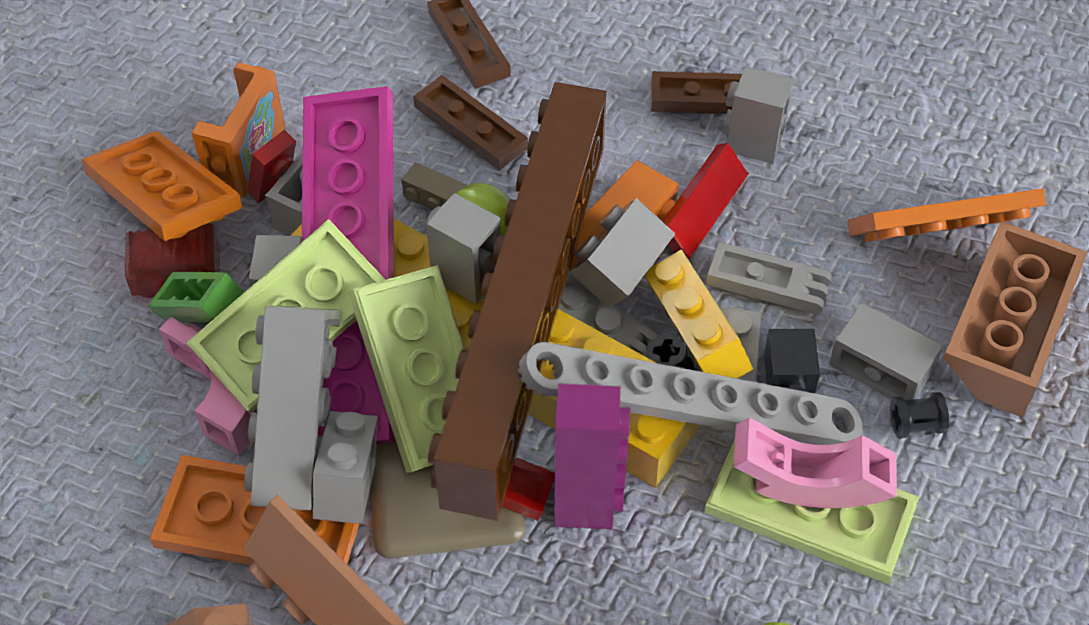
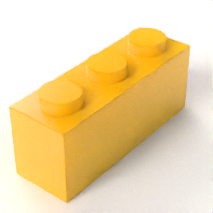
M682 250L648 269L644 275L678 336L685 342L688 352L700 372L737 379L753 370L739 337Z

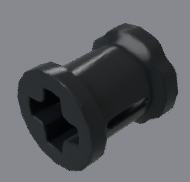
M660 334L656 339L649 342L646 349V357L658 364L695 371L694 364L690 357H688L687 346L677 334ZM670 345H673L675 352H672Z
M932 392L928 398L904 400L903 397L899 396L891 399L890 419L897 438H907L912 432L934 430L937 434L946 433L949 427V411L945 397L941 392Z

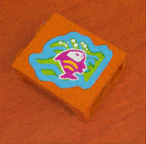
M238 62L233 68L240 97L223 127L198 121L192 131V137L200 164L237 191L241 198H245L247 195L252 154L281 133L286 127L274 71Z

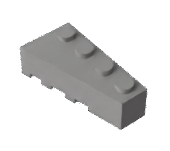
M265 306V315L258 316L255 338L256 343L262 345L261 364L254 366L252 375V392L259 394L257 413L251 414L248 427V440L250 443H255L254 463L249 462L247 464L244 480L245 491L251 492V506L267 507L269 502L278 494L292 509L311 510L313 508V472L323 436H317L318 426L326 425L331 402L329 389L323 387L324 378H329L331 369L335 368L337 351L333 347L332 339H328L330 326L339 327L341 310L296 306Z

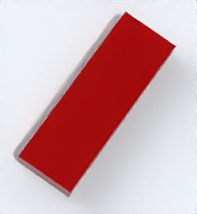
M728 143L718 144L675 202V205L662 220L675 233L668 246L673 253L682 250L687 259H690L749 175Z

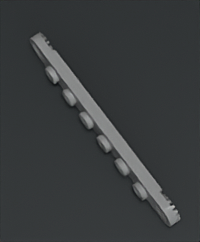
M548 342L534 345L519 361L520 368L518 372L522 375L520 380L522 383L525 382L527 384L526 388L528 390L532 389L533 394H541V397H546L547 395L557 397L558 383L621 386L620 406L630 407L631 413L733 431L736 430V424L751 418L791 440L813 445L818 443L831 445L847 442L859 437L863 429L862 419L857 409L848 401L835 397ZM543 358L544 362L548 360L549 365L553 364L552 370H556L554 380L547 379L539 373L536 367V359L541 360ZM832 413L834 416L838 414V419L843 418L841 423L846 424L843 426L846 429L844 433L839 431L833 424Z

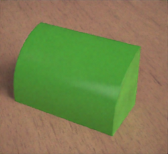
M172 272L148 307L165 320L173 317L180 322L209 324L240 297L244 291L226 272Z

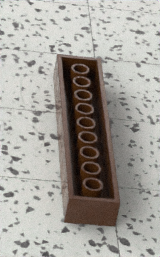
M554 82L549 99L542 98L538 112V125H540L539 132H531L527 147V157L530 160L528 165H520L517 175L516 191L519 194L517 200L510 199L505 214V226L508 227L505 236L498 235L495 242L493 262L496 263L494 272H486L483 279L481 300H484L482 310H474L470 319L468 337L472 341L469 350L462 349L458 356L455 377L459 379L456 391L448 390L445 396L442 420L446 422L442 434L434 433L429 447L428 463L434 464L431 488L437 489L439 509L498 521L534 396L533 390H528L526 388L527 384L525 382L522 383L520 380L522 375L518 372L520 368L519 361L534 345L542 342L549 343L604 152L607 95L605 90ZM543 358L541 360L536 359V367L539 373L543 365Z

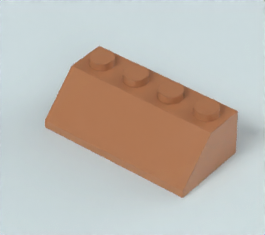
M1000 222L943 357L977 400L1023 418L1038 386L1088 252L1014 225Z
M278 494L269 502L243 549L255 561L248 569L268 590L276 583L289 596L282 602V605L302 625L309 619L316 625H406Z

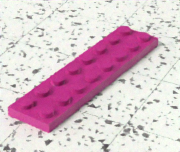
M388 86L305 96L303 97L302 242L329 219L385 280L394 278L393 92ZM356 320L332 341L333 347L337 349L335 368L331 369L329 378H324L323 387L329 389L331 396L330 411L356 412L364 415L378 416L377 444L395 443V436L358 321ZM326 425L318 426L317 436L324 435Z

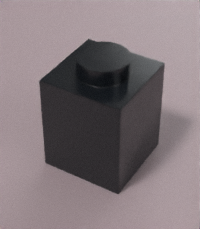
M815 329L768 330L764 350L767 385L815 394L820 377Z

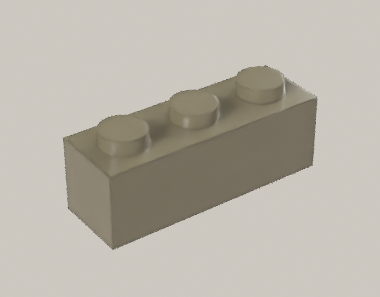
M416 162L401 179L403 196L411 202H417L428 207L432 211L438 206L442 207L454 193L467 186L460 181Z

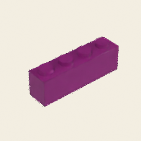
M558 383L555 427V527L612 530L613 512H623L630 431V407L620 406L621 386Z

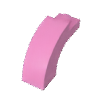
M170 317L159 329L168 355L203 374L211 381L205 399L195 409L203 435L240 456L249 443L248 427L251 414L187 344L202 329L192 323L185 325Z
M751 418L736 424L734 467L757 479V493L790 504L818 508L858 507L897 497L896 454L863 435L839 444L813 445L791 440Z

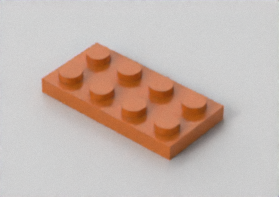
M157 130L82 159L85 174L164 241L180 238L190 230L209 222L220 221L226 215L242 209L240 194Z
M1041 188L874 212L848 219L847 222L849 236L864 235L865 242H873L905 236L904 229L906 236H914L941 230L948 231L982 224L989 225L1000 223L1001 221L1009 222L1031 217L1030 209L1046 206L1044 189Z
M181 455L150 537L153 547L252 565L255 561L243 549L266 507L250 505L251 492H246L244 486L247 466ZM313 508L311 510L293 509L348 564L359 523L313 519Z

